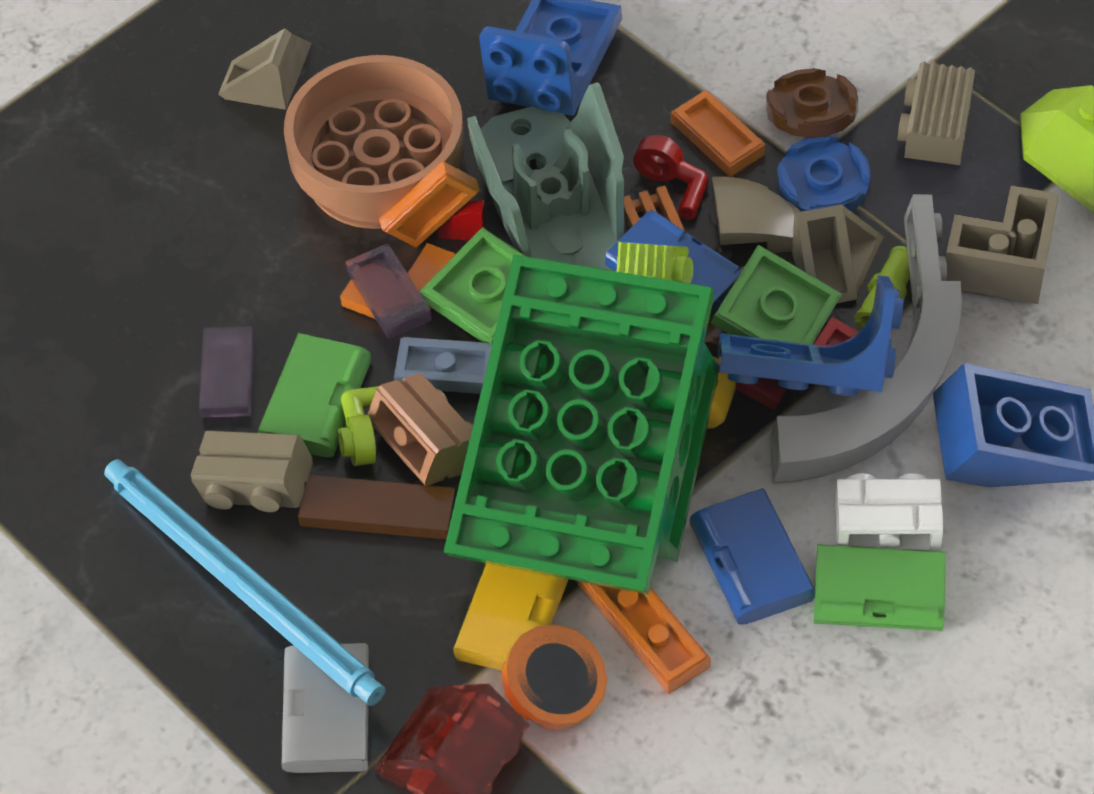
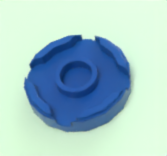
M831 136L806 138L792 144L778 165L777 183L779 194L786 201H791L800 212L842 204L850 211L855 210L866 199L871 182L869 161L857 146L850 142L848 146L837 142L838 138Z

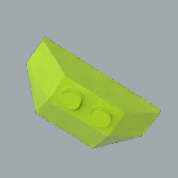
M1094 86L1053 89L1020 114L1023 159L1094 213Z

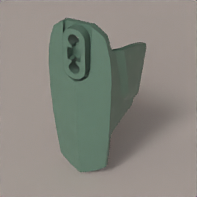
M594 83L588 86L578 113L571 122L562 113L546 111L533 106L494 116L481 129L476 116L467 118L470 143L475 162L514 248L527 257L611 270L605 265L606 252L624 235V178L622 174L624 155L600 84ZM535 159L536 168L539 170L530 168V160Z

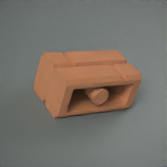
M422 373L405 377L401 382L395 380L380 385L376 389L368 412L372 426L421 482L428 486L443 481L446 476L452 478L461 475L473 425L465 421L448 403L445 394L441 390L435 389Z

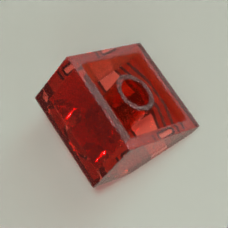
M489 683L429 687L374 767V770L380 776L414 794H490L493 780L503 765L517 754L520 748L519 741L530 724Z

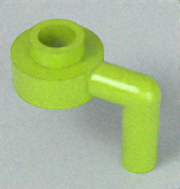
M379 386L347 390L341 396L346 427L338 429L339 447L342 457H350L353 466L374 464L376 460L374 431L371 419L368 414H364L363 408L371 406L376 389Z

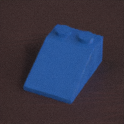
M963 363L933 392L946 480L984 487L1094 480V404L1091 389Z

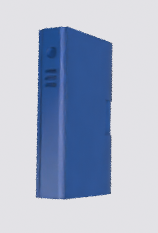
M654 210L648 211L605 255V265L612 271H616L618 242L688 247L689 254L687 257H690L693 262V278L690 284L712 287L715 292L709 319L718 311L743 270Z
M764 488L708 506L691 515V527L739 625L752 623L813 601L815 589Z

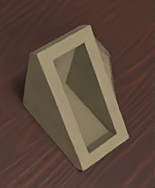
M284 28L232 60L218 95L225 100L286 110L312 43L290 33Z
M842 204L794 213L792 256L797 268L842 293L837 303L857 300L859 290L884 236Z

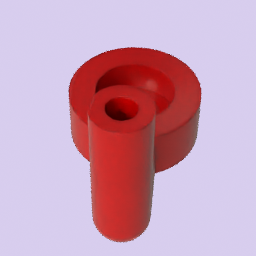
M652 135L643 138L633 157L635 168L640 174L654 181L665 182L677 178L687 183L688 185L678 208V214L687 220L694 219L709 182L708 174L683 161L682 150L672 139L662 135Z

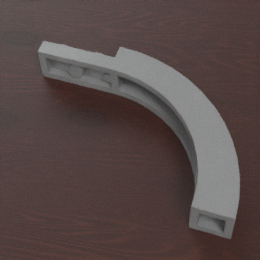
M913 194L904 216L913 302V326L908 351L894 369L892 379H884L882 392L869 391L854 401L824 412L808 415L777 416L769 436L773 483L801 481L826 476L870 458L891 444L908 429L933 395L955 346L960 327L962 294L961 281H946L947 261L945 256H939L937 244L942 237V217L940 213H934L932 195Z

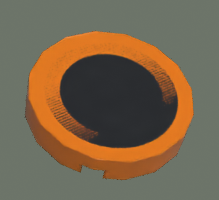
M557 624L537 626L522 634L507 653L501 673L505 696L514 710L526 720L530 718L534 722L540 723L539 727L550 730L573 728L588 719L603 700L607 684L604 661L594 644L578 631Z

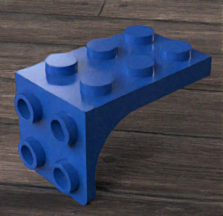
M532 0L516 31L490 26L484 27L479 35L488 99L525 107L533 106L546 111L574 116L622 21L621 5L593 0Z
M878 275L874 305L868 321L853 337L834 345H812L720 333L717 349L719 372L728 373V379L731 381L745 384L758 383V377L778 379L779 386L794 390H806L809 383L827 385L829 386V392L843 396H857L859 389L882 392L884 378L892 379L894 374L896 348H892L890 333L891 328H900L903 314V299L899 298V290H895L889 276Z

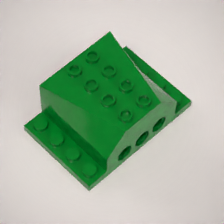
M513 254L444 553L452 557L649 594L657 556L678 562L719 375V365L704 343L715 294L712 287Z

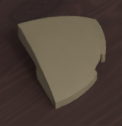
M711 177L720 245L766 242L767 250L772 253L792 252L794 213L800 211L791 201H786L775 192L769 190L767 186L734 177Z

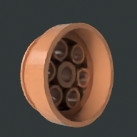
M390 55L361 56L338 62L323 69L298 90L289 104L284 121V136L289 164L300 187L329 216L355 227L381 228L379 218L401 201L436 166L444 161L459 169L464 155L463 117L461 105L455 91L433 69L403 57Z

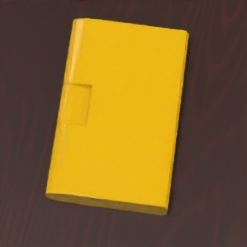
M486 563L453 648L455 658L458 661L502 671L507 653L522 634L537 626L552 625L568 579Z

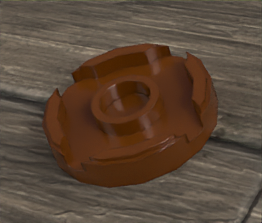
M811 68L787 73L774 81L773 89L770 91L768 89L766 94L768 119L777 129L790 135L807 138L830 136L843 131L854 122L858 112L856 87L840 74H837V79L826 76V70Z

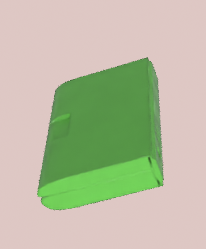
M298 333L258 433L300 435L310 454L333 457L339 444L338 429L346 426L341 396L347 390L361 388L372 360L371 353L356 345Z
M817 544L814 624L943 631L946 552Z

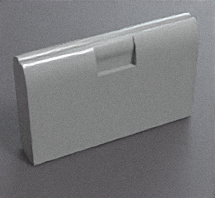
M366 643L341 644L369 668V649ZM294 645L286 647L284 655L282 769L293 773L367 771L369 705L359 696L353 697Z

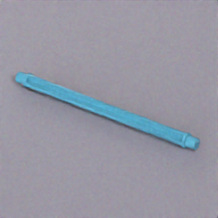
M119 459L113 460L107 465L104 472L105 477L114 484V489L350 695L353 697L359 696L369 706L377 704L385 694V687L374 679V673L136 468L128 467Z

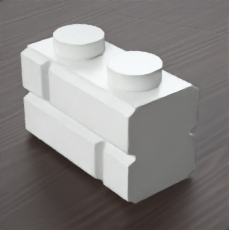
M865 473L854 474L847 479H837L835 496L837 545L940 551L943 536L940 479H927L924 475L918 473L904 474L898 479H876L874 476Z

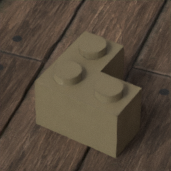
M1011 186L1003 223L954 215L946 251V281H961V291L1038 304L1059 194Z

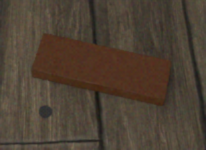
M309 475L308 481L305 482L298 519L300 526L446 540L456 501L455 488Z

